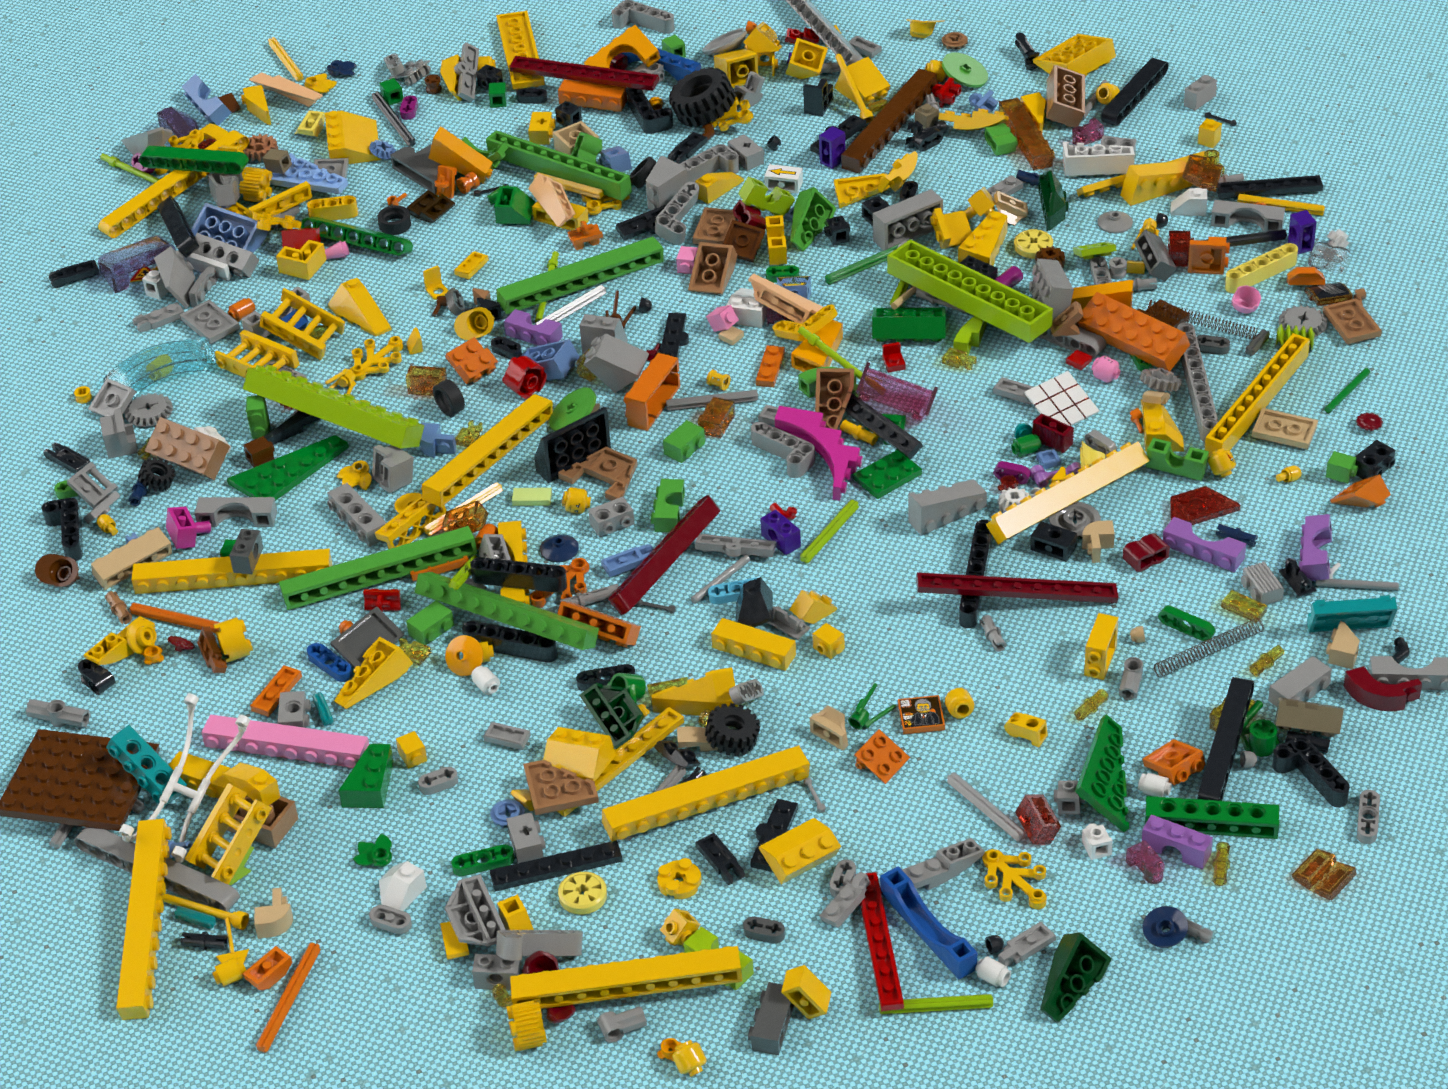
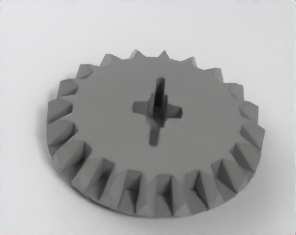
M1300 305L1299 307L1293 306L1292 308H1287L1286 311H1282V314L1279 316V325L1282 324L1284 330L1287 325H1290L1291 330L1297 325L1298 331L1301 330L1302 326H1305L1306 332L1309 327H1312L1313 332H1315L1314 337L1325 331L1327 319L1321 310H1316L1315 307L1309 308V306L1303 307Z
M155 392L154 394H141L140 397H134V400L130 401L124 413L129 423L135 426L148 427L156 425L160 417L167 419L173 411V406L167 396L164 397L163 394L158 395Z
M1076 502L1049 517L1050 524L1076 532L1077 537L1081 538L1083 537V530L1088 524L1101 521L1099 512L1091 505L1082 502ZM1074 516H1075V520H1077L1076 525H1075L1074 522H1073Z

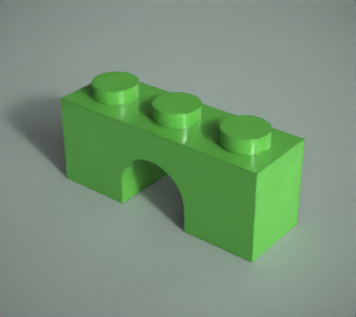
M1157 438L1152 439L1147 449V457L1150 461L1146 464V467L1202 481L1208 469L1209 451L1190 447L1186 456L1182 457L1172 451V442Z
M661 479L660 486L656 487L657 499H654L653 510L655 512H651V524H654L655 532L669 533L680 521L679 507H683L685 498L684 479Z

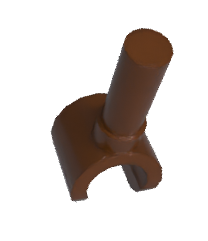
M437 296V305L432 313L433 317H436L441 306H447L445 296Z

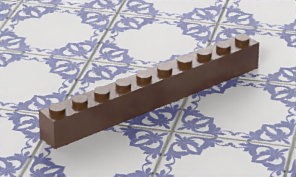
M920 68L842 153V169L860 174L867 168L872 159H875L880 150H883L888 141H891L895 133H898L903 124H906L911 115H914L915 110L921 107L922 103L926 100L925 96L932 93L933 86L938 84L937 73Z

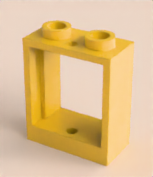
M1098 613L1085 646L1084 676L1101 680L1105 679L1117 647L1119 617Z

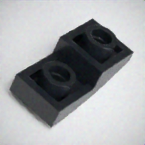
M658 741L654 746L662 756L677 765L698 767L701 764L696 759L693 751L678 749V745L673 741Z

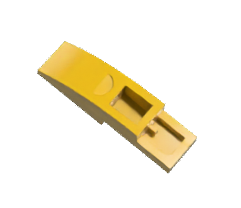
M978 108V111L972 112V117L971 114L961 113V116L955 115L953 111L945 110V113H939L938 119L954 122L953 129L974 131L1004 123L1009 120V117L1004 115L1005 112L995 111L992 114L988 113L986 109Z
M914 151L911 154H905L902 159L898 158L892 164L893 168L888 175L884 174L880 178L879 182L881 183L877 189L881 193L889 188L895 192L899 190L915 169L918 153Z
M139 616L138 618H136V619H144V620L148 621V622L153 626V628L156 629L154 622H151V621H149V620H147V619H145V618H143V617H141V616ZM128 626L117 635L112 632L88 650L84 654V658L98 665H107L118 662L135 653L127 642Z

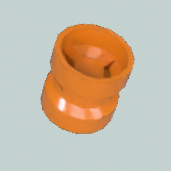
M469 172L465 177L458 178L456 185L461 193L466 194L470 192L471 188L479 187L480 181L474 172Z

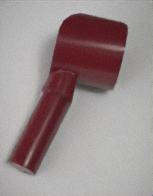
M657 343L653 350L646 351L649 353L647 361L655 358L661 347L660 343Z

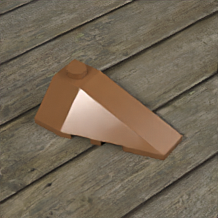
M817 368L815 412L823 413V421H826L825 428L838 430L854 388V369Z

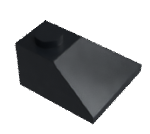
M761 577L744 583L736 602V622L755 628L772 621V590Z

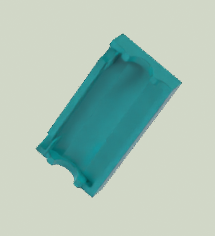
M1383 595L1380 598L1326 602L1325 599L1315 600L1310 606L1311 613H1308V632L1333 631L1334 628L1338 629L1340 621L1345 622L1351 630L1391 627L1398 609L1396 597L1390 598V595Z

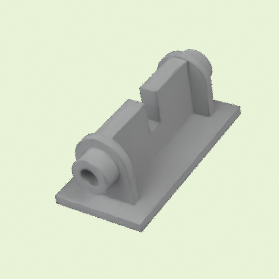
M773 606V620L767 622L797 640L811 629L805 624L804 620L798 619L791 614L788 615V612L782 610L779 606Z

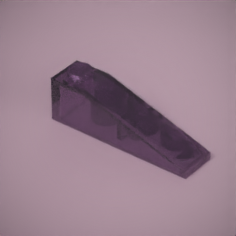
M173 107L164 108L162 111L157 112L159 126L172 130L173 134L171 136L175 135L177 138L189 135L194 129L199 130L197 122L185 112ZM203 141L198 144L199 149L206 148Z

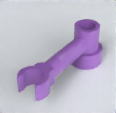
M1074 462L1065 468L1066 476L1072 472L1075 475L1078 474L1077 470L1081 468L1080 463ZM1035 465L1030 468V477L1039 488H1043L1048 485V480H1051L1058 470L1046 472L1042 465Z

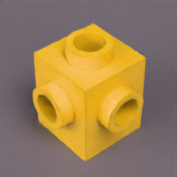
M673 909L665 919L660 931L666 936L665 940L671 945H683L698 930L701 924L688 911Z

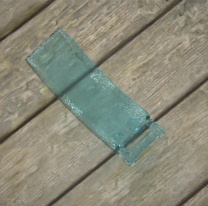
M200 337L198 340L186 339L184 341L161 343L139 351L122 361L103 378V382L108 378L133 388L136 391L135 397L144 388L165 377L185 372L205 371L207 365L217 364L215 351L211 348L209 341L205 337Z

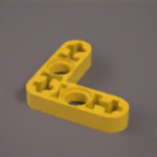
M830 304L821 308L802 324L782 320L775 323L772 329L777 337L805 341L807 339L798 333L800 327L803 326L812 334L816 333L832 321L838 313L835 306Z

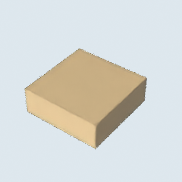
M731 326L728 330L721 331L718 337L720 340L733 346L744 337V331Z

